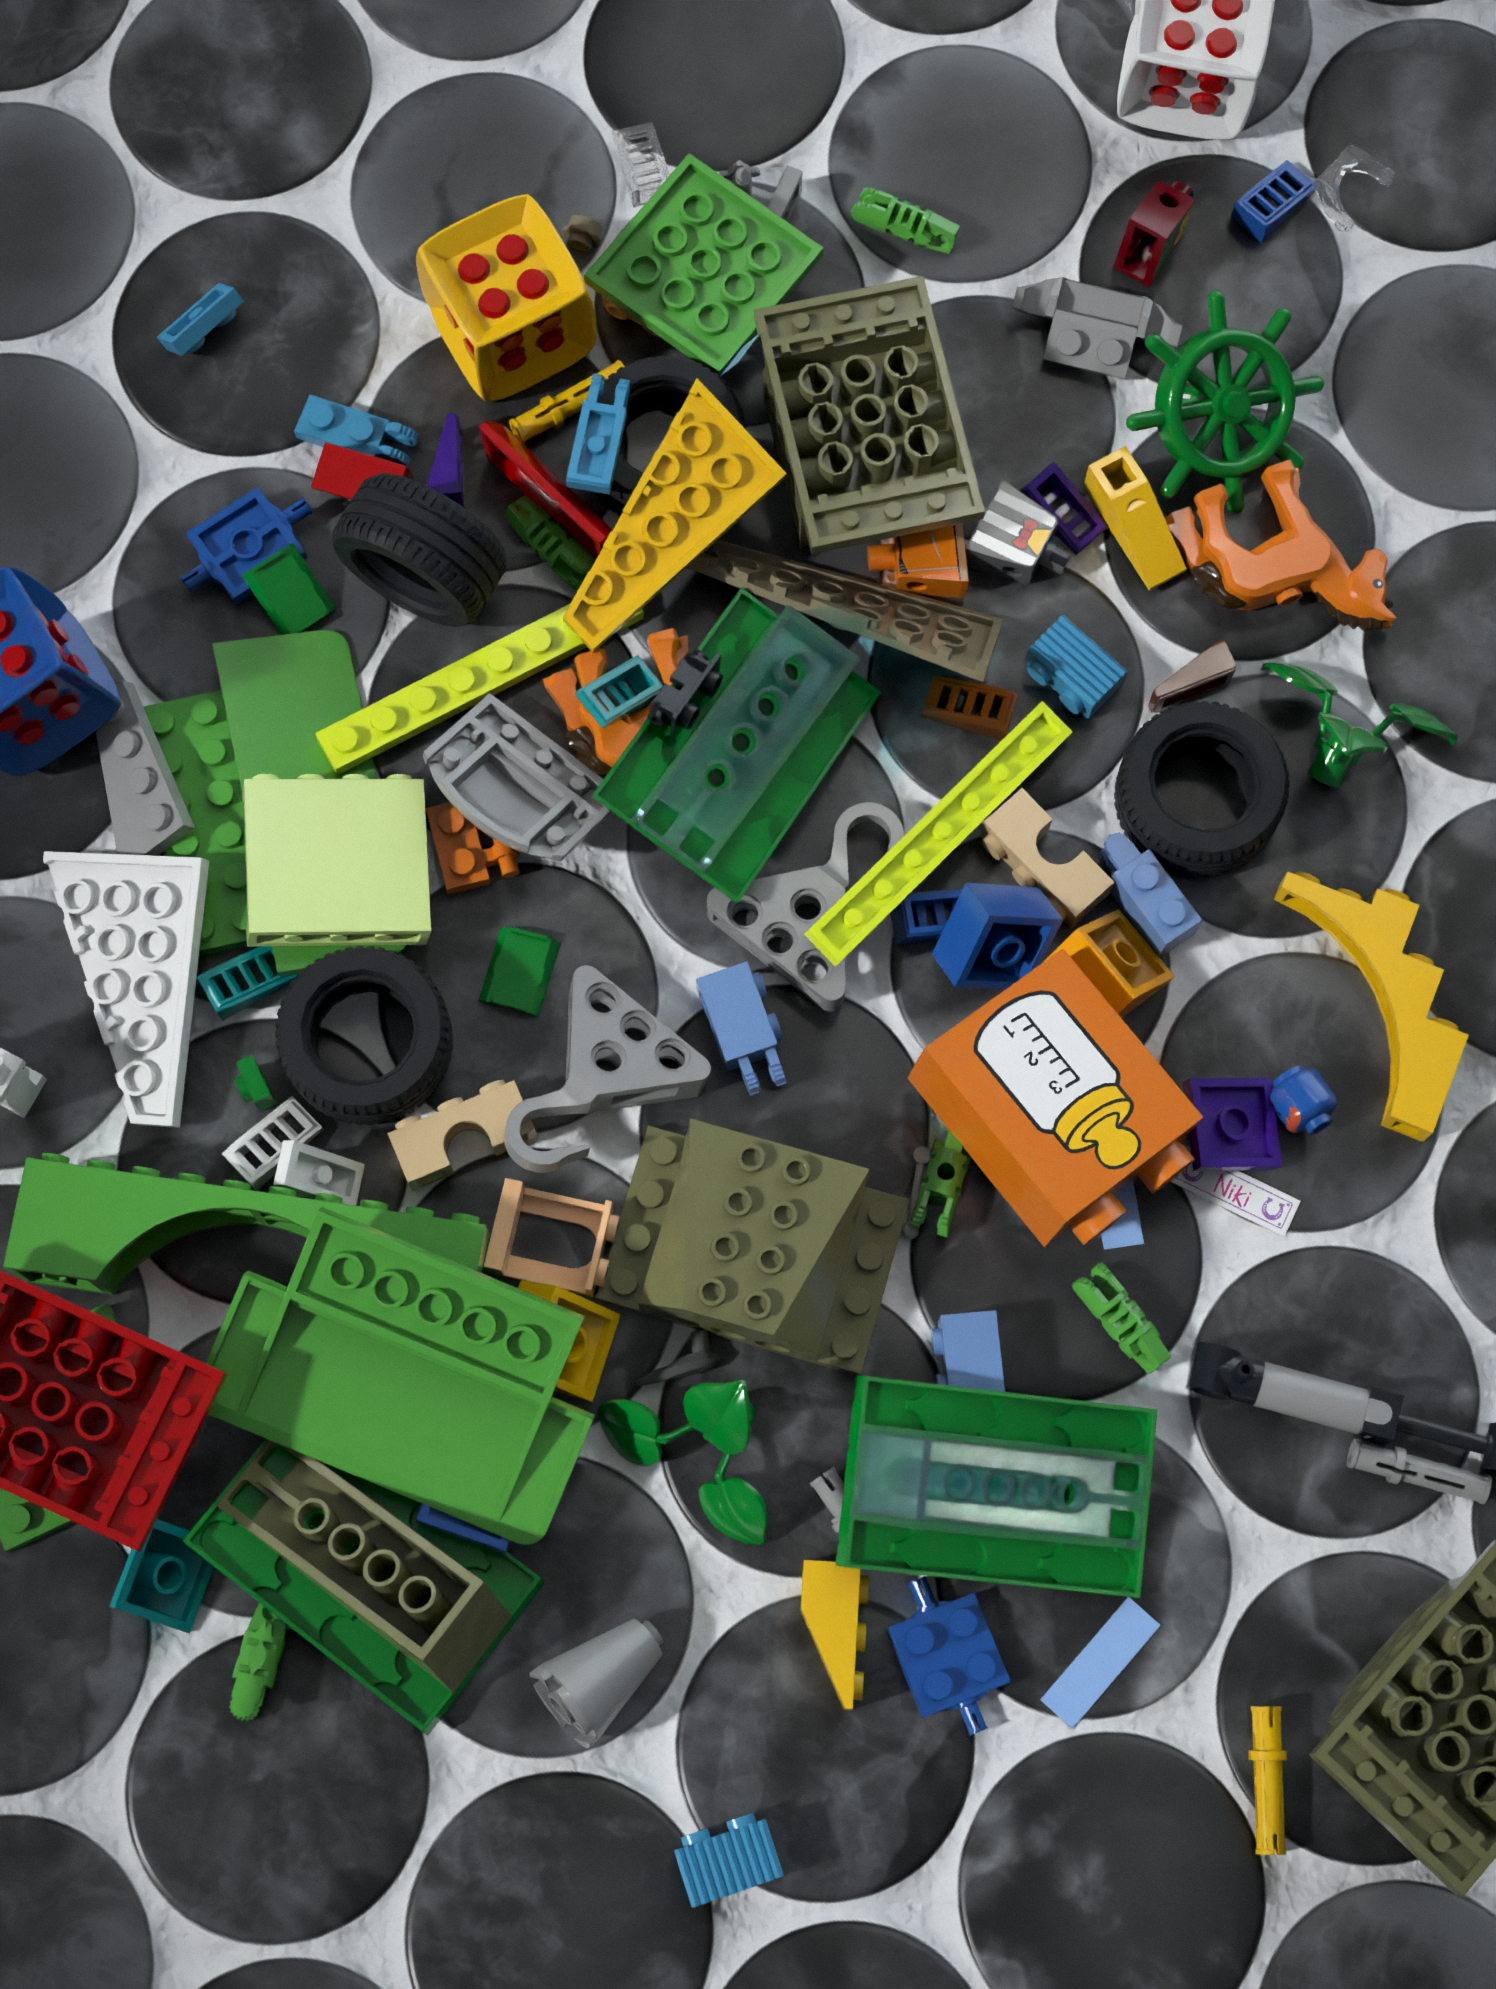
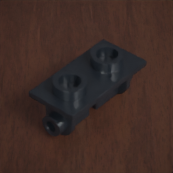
M700 650L687 653L670 676V682L682 689L679 691L665 683L648 706L650 713L647 717L651 723L656 726L666 724L671 727L670 741L674 742L683 728L686 730L692 728L700 713L701 707L699 705L706 696L712 698L718 691L723 680V674L719 673L720 653L717 652L711 662H709L707 655Z

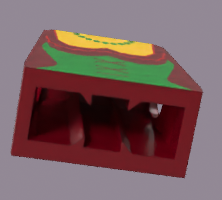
M1176 181L1170 186L1165 182H1157L1129 219L1113 268L1147 287L1151 286L1180 241L1195 203L1193 200L1194 193L1186 183ZM1148 233L1157 238L1151 247L1145 239Z

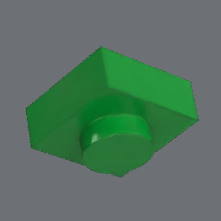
M253 1055L237 1061L236 1064L241 1076L235 1078L234 1081L244 1102L248 1103L253 1100L260 1112L277 1105L263 1072Z

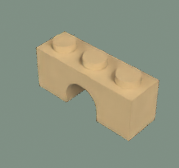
M1021 788L983 822L980 836L983 838L981 840L982 845L993 858L997 860L1003 858L1013 869L1012 875L1020 886L1039 887L1063 921L1072 929L1110 894L1114 881L1084 850L1066 864H1052L1043 859L1037 850L1036 843L1049 832L1052 818Z
M504 1080L491 1082L479 1089L480 1095L463 1101L462 1097L453 1098L440 1104L437 1107V1113L422 1119L420 1115L410 1116L395 1125L396 1130L389 1132L388 1136L412 1191L454 1174L448 1159V1148L453 1138L464 1131H477L485 1135L491 1142L496 1156L507 1152L504 1143L507 1119L514 1107L523 1101L514 1080L506 1084ZM531 1119L520 1128V1135L525 1144L538 1139Z

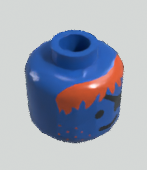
M1301 1065L1285 1071L1272 1082L1274 1090L1270 1094V1101L1276 1114L1290 1132L1299 1133L1307 1130L1309 1135H1315L1333 1122L1330 1115L1336 1109L1338 1100L1321 1073L1316 1069H1304Z

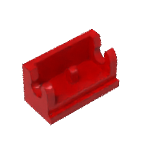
M325 442L311 488L351 500L361 483L367 478L380 473H389L413 479V474L407 466Z

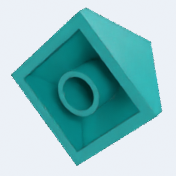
M157 1519L142 1551L138 1552L131 1548L109 1607L190 1634L214 1567L183 1542V1539L190 1531Z

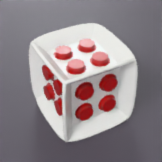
M1136 0L1135 15L1126 41L1117 96L1118 117L1140 127L1189 137L1213 140L1237 137L1243 130L1256 97L1258 77L1264 64L1269 42L1275 0Z

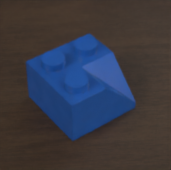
M965 883L932 952V956L954 987L1005 990L1042 963L1063 919L1039 887Z

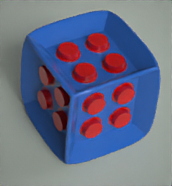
M6 566L0 568V771L12 776H23L46 766L96 731L119 709L121 699L115 682L91 639L78 620L67 610L64 603L30 575L17 568Z

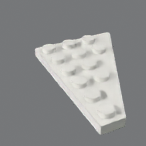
M44 851L43 861L44 864L49 865L57 889L54 895L58 906L64 912L63 922L73 952L79 955L87 979L84 985L88 996L94 1002L93 1012L104 1045L109 1046L117 1073H114L118 1087L125 1095L124 1105L130 1123L180 1128L209 861L198 857Z

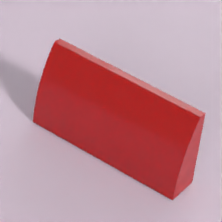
M484 421L479 426V431L488 461L524 496H527L547 513H550L555 521H558L563 526V530H567L571 534V538H575L596 560L613 529L572 489L567 487L506 426L499 422Z

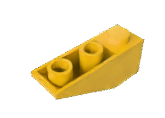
M1124 446L1090 464L1083 488L1148 590L1150 591L1186 572L1187 568L1152 488L1127 447Z
M804 1560L800 1611L843 1709L852 1710L853 1700L862 1701L864 1671H855L856 1652H865L866 1623H858V1606L868 1602L869 1575H860V1569L835 1566L836 1562Z

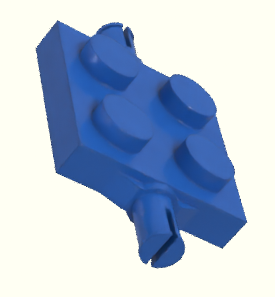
M256 487L186 532L188 540L198 552L201 564L180 576L181 581L187 590L192 592L201 584L212 579L224 588L234 604L237 605L253 594L242 577V574L292 542L303 559H308L306 552L294 537L292 526L308 515L313 514L305 499L301 498V500L281 511L269 503L261 490Z
M926 1576L908 1583L919 1610L909 1619L886 1628V1631L921 1718L942 1710L960 1709L969 1736L988 1729L976 1701H979L988 1691L1011 1681L975 1593L954 1601H939L936 1603Z

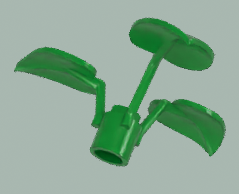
M1264 663L1260 669L1272 670L1289 683L1315 693L1322 700V712L1318 715L1320 720L1319 733L1314 744L1318 752L1307 773L1326 785L1339 788L1350 765L1356 766L1360 756L1365 751L1385 752L1388 745L1379 736L1394 722H1407L1417 729L1446 736L1451 745H1454L1459 738L1454 731L1428 712L1391 702L1389 706L1392 712L1371 733L1363 728L1352 726L1344 719L1330 714L1332 695H1336L1338 690L1319 674L1307 668L1286 663ZM1327 730L1331 734L1328 740H1326Z
M745 1380L726 1383L705 1382L692 1386L685 1393L683 1400L685 1415L689 1423L669 1433H659V1418L652 1410L641 1403L626 1399L605 1401L598 1407V1418L610 1444L621 1457L640 1466L655 1464L661 1458L662 1448L660 1443L667 1444L695 1429L704 1433L703 1438L724 1453L715 1472L716 1482L707 1481L699 1489V1499L705 1515L714 1527L736 1541L752 1545H762L768 1541L766 1533L769 1519L762 1496L748 1482L736 1477L726 1479L725 1475L732 1456L742 1452L748 1445L751 1435V1424L756 1419V1412L749 1401Z

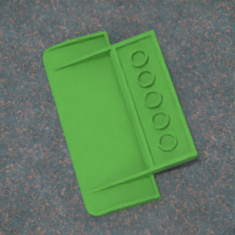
M318 630L212 643L221 690L143 706L195 826L192 831L164 851L165 856L198 857L209 861L199 956L247 946L244 801H242L244 779H252V777L259 774H273L278 776L279 779H297V777L304 774H318L323 776L324 779H342L343 776L349 774H362L367 776L368 779H377L373 758L337 775L316 739V732L362 710L349 645L346 639L335 631ZM407 945L272 946L277 973L280 977L297 975L301 971L304 972L309 964L315 963L314 960L324 958V955L329 952L330 954L335 953L334 950H345V948L351 946L352 948H356V946H363L364 948L374 946L377 949L381 947L387 951H396V954L399 955L406 949Z
M321 1207L316 1214L288 1287L248 1270L244 1273L206 1364L227 1374L208 1415L518 1544H533L542 1539L548 1530L595 1414L552 1397L585 1316Z

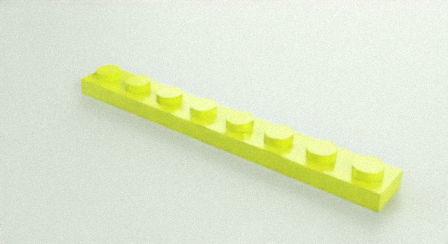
M570 604L316 732V739L335 773L339 775L478 704L489 693L495 695L587 648L563 621V616ZM641 609L618 631L644 619V611Z
M1041 701L804 935L834 966H837L1072 733V730Z

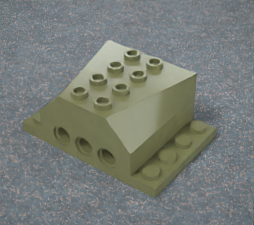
M924 276L754 310V321L763 354L762 396L779 466L787 473L783 482L800 549L809 545L811 554L984 519L985 510Z
M691 1118L686 1136L648 1125L616 1229L615 1242L612 1243L607 1259L610 1260L606 1271L604 1287L599 1286L596 1301L693 1329L706 1330L714 1335L850 1374L861 1375L910 1199L866 1187L870 1169Z
M1496 1540L1491 1542L1463 1576L1446 1582L1402 1622L1346 1687L1327 1721L1333 1726L1332 1729L1309 1754L1313 1760L1457 1897H1464L1496 1858Z

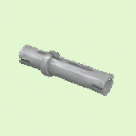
M1354 1438L1347 1456L1348 1468H1355L1384 1476L1386 1481L1397 1485L1400 1481L1473 1500L1483 1505L1488 1500L1492 1485L1491 1475H1483L1445 1463L1407 1454L1405 1448L1398 1446L1391 1450Z

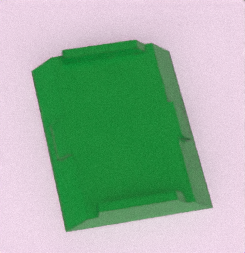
M293 542L242 574L245 582L281 635L299 633L336 608Z
M501 927L478 1001L539 1017L561 943L546 935L519 928Z

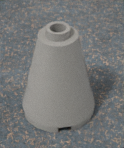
M631 1619L538 1665L529 1675L532 1678L539 1679L533 1686L558 1723L563 1728L568 1724H573L580 1732L573 1739L585 1748H589L599 1740L660 1660L663 1654L659 1646L664 1641L660 1633L649 1621L645 1620L641 1624L638 1620Z

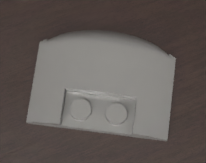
M490 693L423 753V759L425 764L429 765L434 781L450 803L468 821L491 838L525 854L550 858L551 860L561 862L612 813L591 797L602 782V777L591 771L581 761Z

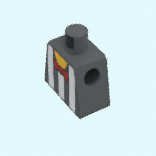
M1001 481L985 511L984 519L980 520L965 549L968 568L1022 584H1029L1039 565L1062 575L1072 557L1073 551L1052 542L1059 522L1057 517L1005 481Z

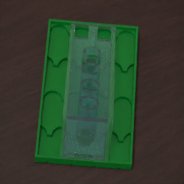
M743 588L738 591L697 648V650L707 655L709 662L712 661L717 652L721 654L719 673L723 674V680L716 694L712 698L706 696L699 705L701 707L700 713L690 730L683 728L675 741L672 742L670 741V726L666 724L656 726L647 718L591 796L736 904L743 897L881 693L852 671L861 659L789 604L776 614ZM674 683L671 684L672 687L678 689L679 691L682 689Z
M855 1375L853 1394L855 1397L852 1403L848 1442L850 1445L847 1451L843 1489L845 1492L842 1499L838 1537L840 1540L837 1546L835 1566L1135 1598L1141 1597L1158 1409Z

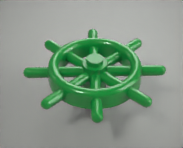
M1213 290L1207 298L1210 330L1194 335L1177 350L1157 334H1151L1146 338L1145 346L1166 365L1157 385L1155 409L1131 414L1126 419V426L1131 431L1157 427L1164 446L1177 461L1160 488L1163 497H1174L1191 471L1201 475L1224 478L1225 489L1228 494L1227 508L1231 513L1238 514L1244 509L1242 475L1255 471L1274 455L1282 462L1291 460L1294 468H1298V470L1303 467V456L1284 440L1293 421L1296 397L1322 391L1324 381L1319 376L1293 380L1292 372L1286 359L1275 346L1291 321L1292 315L1290 310L1287 308L1278 309L1261 335L1249 330L1228 328L1224 294L1219 290ZM1231 346L1248 353L1233 378L1229 348ZM1210 353L1213 354L1215 382L1196 367ZM1261 368L1267 386L1247 390V386L1258 369ZM1183 394L1191 395L1190 399L1182 398ZM1268 403L1267 414L1263 423L1250 410L1252 406ZM1200 417L1205 418L1192 440H1190L1183 421ZM1237 424L1254 438L1240 452ZM1220 429L1222 458L1213 459L1203 453Z

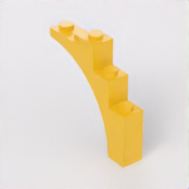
M1287 871L1278 887L1274 900L1305 915L1330 934L1356 962L1375 994L1386 1025L1391 1057L1389 1095L1381 1126L1424 1142L1434 1132L1469 1035L1458 1031L1459 1027L1449 1020L1442 1018L1430 1020L1426 1018L1444 969L1434 966V962L1424 955L1417 953L1406 955L1402 953L1420 905L1409 901L1410 898L1406 894L1393 889H1385L1384 891L1377 889L1367 903L1362 901V897L1354 891L1344 888L1334 890L1321 885L1320 880L1311 874L1304 872L1293 874Z

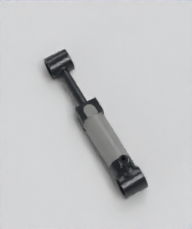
M1196 1343L1186 1384V1389L1191 1392L1214 1399L1234 1400L1354 1433L1353 1437L1380 1445H1386L1394 1441L1396 1431L1476 1452L1481 1454L1480 1470L1496 1476V1423L1489 1424V1429L1485 1436L1400 1413L1404 1395L1375 1387L1367 1390L1243 1356L1234 1349L1218 1344Z

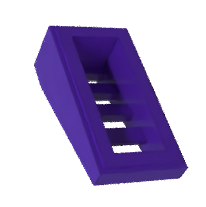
M456 413L447 414L427 486L464 507L462 429L459 416Z
M1054 461L1019 490L1057 517L1059 522L1055 535L1075 555L1079 554L1108 528L1106 522ZM1046 484H1049L1053 490L1043 498L1038 491ZM1061 496L1066 502L1054 511L1050 504ZM1073 508L1078 514L1065 524L1061 517ZM1086 520L1091 526L1076 537L1072 530L1082 521Z

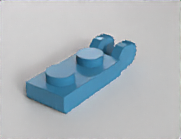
M593 374L587 401L583 400L566 477V485L569 488L610 495L627 417L626 407L630 391V380L620 378L615 390L614 405L600 403L604 392L603 375Z
M311 394L294 430L296 438L321 447L327 442L407 467L411 458L406 453L384 445L386 439L401 444L415 446L420 438L419 433L408 426L397 422L390 423L387 419Z

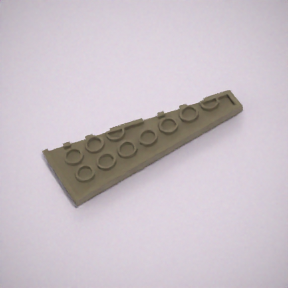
M717 540L686 568L826 621L834 628L852 631L979 681H984L1004 619L721 540Z

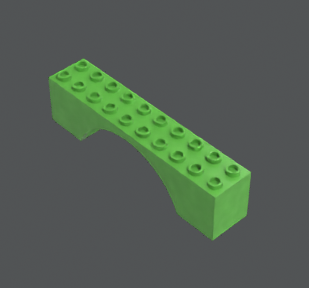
M42 1153L41 1159L26 1157L3 1264L5 1269L25 1282L114 1295L124 1280L139 1264L159 1249L186 1235L213 1227L250 1224L283 1229L307 1238L318 1210L324 1207L487 1275L483 1266L491 1236L486 1225L479 1224V1217L468 1214L453 1213L451 1220L433 1217L434 1211L421 1207L409 1206L406 1207V1213L389 1211L388 1204L379 1201L361 1200L360 1206L342 1204L343 1198L332 1194L316 1193L314 1199L296 1197L297 1191L284 1187L271 1186L269 1187V1192L266 1193L252 1191L251 1184L237 1180H224L223 1186L205 1184L206 1178L195 1174L179 1173L177 1179L160 1177L161 1172L159 1170L148 1167L134 1166L132 1173L116 1171L114 1170V1164L105 1161L87 1160V1165L82 1166L69 1164L70 1158L63 1155Z

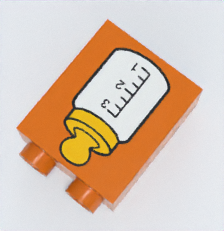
M1063 948L926 1046L907 1077L1044 1248L1068 1229H1071L1084 1246L1088 1245L1127 1213L1125 1207L1114 1195L1119 1190L1139 1177L1149 1191L1154 1194L1195 1161V1158L1181 1142L1204 1117Z

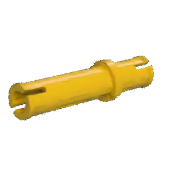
M617 360L614 364L596 374L603 375V380L608 379L609 375L617 373L619 368L625 366L620 360ZM593 375L552 398L549 395L541 398L540 405L516 418L510 419L509 425L513 434L525 444L526 441L551 427L557 430L564 426V420L580 412L583 400L587 401Z
M1250 1706L1252 1711L1253 1750H1248V1758L1253 1760L1255 1854L1286 1855L1282 1761L1287 1760V1750H1282V1706Z

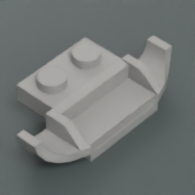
M1065 277L1046 279L1039 283L1017 287L1012 306L1013 309L1019 312L1052 320L1043 361L1123 380L1126 378L1135 340L1145 342L1149 335L1157 334L1172 347L1178 346L1183 326L1171 318L1161 306L1146 296H1138L1086 284Z

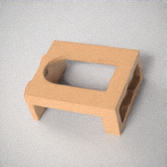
M505 1178L483 1267L489 1275L516 1281L524 1280L556 1285L575 1294L594 1297L596 1286L604 1287L606 1271L610 1260L603 1259L606 1242H615V1234L620 1216L613 1215V1202L606 1200L605 1205L526 1188L522 1181ZM520 1213L541 1216L588 1228L596 1238L592 1260L580 1268H567L510 1255Z

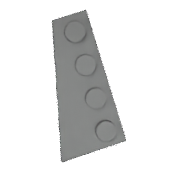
M121 680L116 684L121 699V706L107 722L96 730L117 854L158 856L192 831L195 826L134 684Z

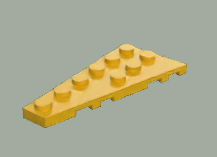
M696 378L684 404L673 419L670 429L658 450L654 453L625 505L623 513L607 537L591 570L588 571L563 616V621L593 653L786 478L787 473L698 378Z

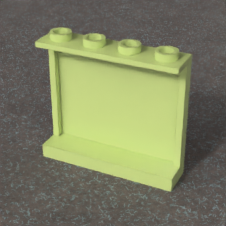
M259 774L252 777V779H244L242 801H244L248 914L246 929L247 947L427 945L431 933L424 779H412L410 775L394 774L386 779H368L367 776L362 774H349L343 776L342 779H324L323 776L318 774H304L297 777V779H279L278 776L273 774Z

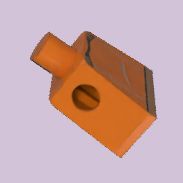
M962 523L891 538V544L867 546L869 572L894 570L896 589L917 595L953 598L966 597L969 579Z

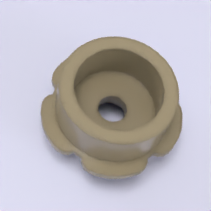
M572 215L568 226L562 227V233L568 237L567 244L576 250L589 252L591 247H599L601 245L600 234L602 226L589 217Z

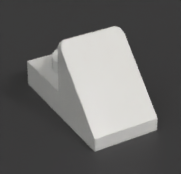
M283 1140L273 1185L297 1191L296 1197L314 1199L316 1193L332 1194L343 1198L342 1204L356 1206L365 1164L295 1140Z

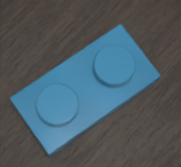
M218 283L158 335L157 338L165 349L180 356L191 354L204 344V336L214 327H221L234 318L236 315L235 309L244 300L235 288Z

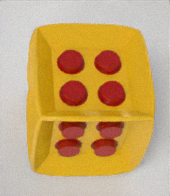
M529 194L514 196L488 206L439 231L418 248L416 266L425 301L430 307L436 326L471 387L485 402L501 400L526 390L572 366L593 349L596 343L595 312L582 275L554 225L541 206Z

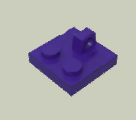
M1189 1078L1182 1082L1183 1093L1204 1117L1185 1138L1189 1141L1191 1155L1195 1158V1161L1192 1163L1193 1171L1274 1170L1282 1166L1276 1113L1270 1101V1094L1273 1091L1271 1078Z

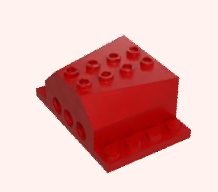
M0 1271V1488L141 1552L227 1374Z

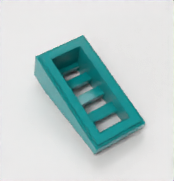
M639 655L580 688L575 695L600 726L605 728L648 707L663 685ZM603 691H605L609 695V697L614 701L617 707L614 706V704L610 701V699L605 695Z
M272 946L257 947L197 976L198 981L222 1021L292 983L293 979L296 980L298 978L297 975L274 976L265 960L271 955L274 956ZM258 964L266 978V981L258 984L250 970V967ZM242 973L250 988L241 991L233 976ZM225 981L234 995L227 999L224 998L218 987L219 984Z

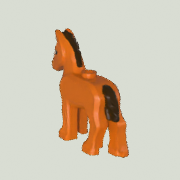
M1291 460L1269 466L1261 476L1272 499L1283 532L1251 551L1236 543L1226 530L1224 506L1227 502L1228 494L1223 484L1202 490L1194 497L1198 508L1197 514L1203 528V539L1194 526L1195 516L1191 507L1172 512L1164 517L1177 548L1184 557L1187 568L1194 576L1193 581L1204 588L1202 594L1208 596L1222 607L1250 611L1276 602L1280 607H1283L1301 599L1303 592L1312 591L1316 595L1319 604L1324 605L1328 616H1336L1342 626L1348 625L1352 629L1359 627L1363 631H1369L1373 628L1389 629L1392 626L1391 621L1396 620V616L1389 610L1393 607V602L1386 598L1385 571L1388 563L1387 556L1383 551L1376 548L1366 551L1360 564L1351 571L1338 548L1312 520L1307 507L1299 499V487L1301 484L1299 470L1294 468Z
M674 628L651 633L647 638V646L663 686L665 683L671 686L670 676L683 657L689 652L688 635L678 638ZM599 648L594 653L589 651L575 657L574 662L577 674L575 668H570L553 673L551 676L544 678L543 683L545 689L557 703L565 717L568 729L565 733V736L568 738L567 745L578 752L576 759L594 773L606 776L648 718L647 716L650 712L648 707L625 719L602 728L575 695L577 692V675L582 688L603 676L608 669L605 649Z

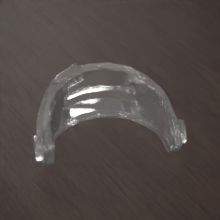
M1351 144L1346 146L1314 181L1316 193L1326 215L1341 232H1349L1354 226L1352 219L1342 207L1339 195L1340 182L1346 172L1366 173L1388 187L1395 181V173L1392 169L1383 166L1369 153Z

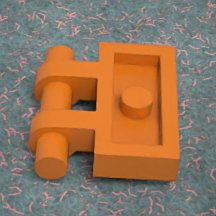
M450 802L425 808L448 895L491 884L486 867L499 864L504 878L513 877L520 873L516 860L520 856L519 851L493 839V847L482 850L477 833L480 829L468 821Z

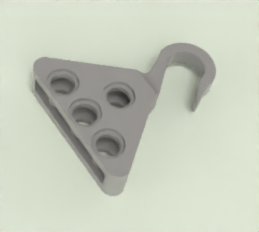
M859 803L851 806L840 815L835 824L831 858L827 864L755 879L738 904L716 888L712 889L707 896V915L714 925L816 1005L829 1012L838 1010L844 1003L845 958L837 966H834L804 933L848 891L847 834L852 827L862 822L879 824L886 830L889 836L888 851L904 836L903 826L897 815L889 808L878 803ZM811 904L818 909L819 915L813 919L806 920L800 918L795 910L800 905ZM741 910H748L754 913L757 919L751 925L742 926L733 920V916ZM775 937H783L792 946L784 953H775L769 949L767 943ZM817 964L822 966L827 974L822 979L813 981L807 979L803 975L802 970L807 965Z
M588 965L581 966L575 970L569 990L565 1085L558 1091L525 1099L514 1107L509 1114L505 1127L504 1143L506 1150L512 1160L526 1170L538 1173L555 1171L566 1163L587 1157L590 1146L557 1147L550 1151L534 1150L525 1144L520 1135V1128L525 1122L538 1117L589 1114L596 1111L698 1097L702 1094L711 1071L710 1063L703 1055L596 968ZM603 991L610 993L614 997L615 1001L611 999ZM603 1003L611 1011L605 1013L598 1012L591 1005ZM637 1019H641V1020H643L644 1022H646V1023L648 1024V1026H649L650 1029H648L645 1025H643V1024H642L640 1021H638ZM625 1032H640L645 1039L641 1041L632 1040ZM672 1047L679 1049L683 1053L684 1057L681 1056ZM672 1059L680 1067L669 1069L664 1067L659 1060ZM608 1061L614 1064L617 1069L614 1071H604L596 1063Z

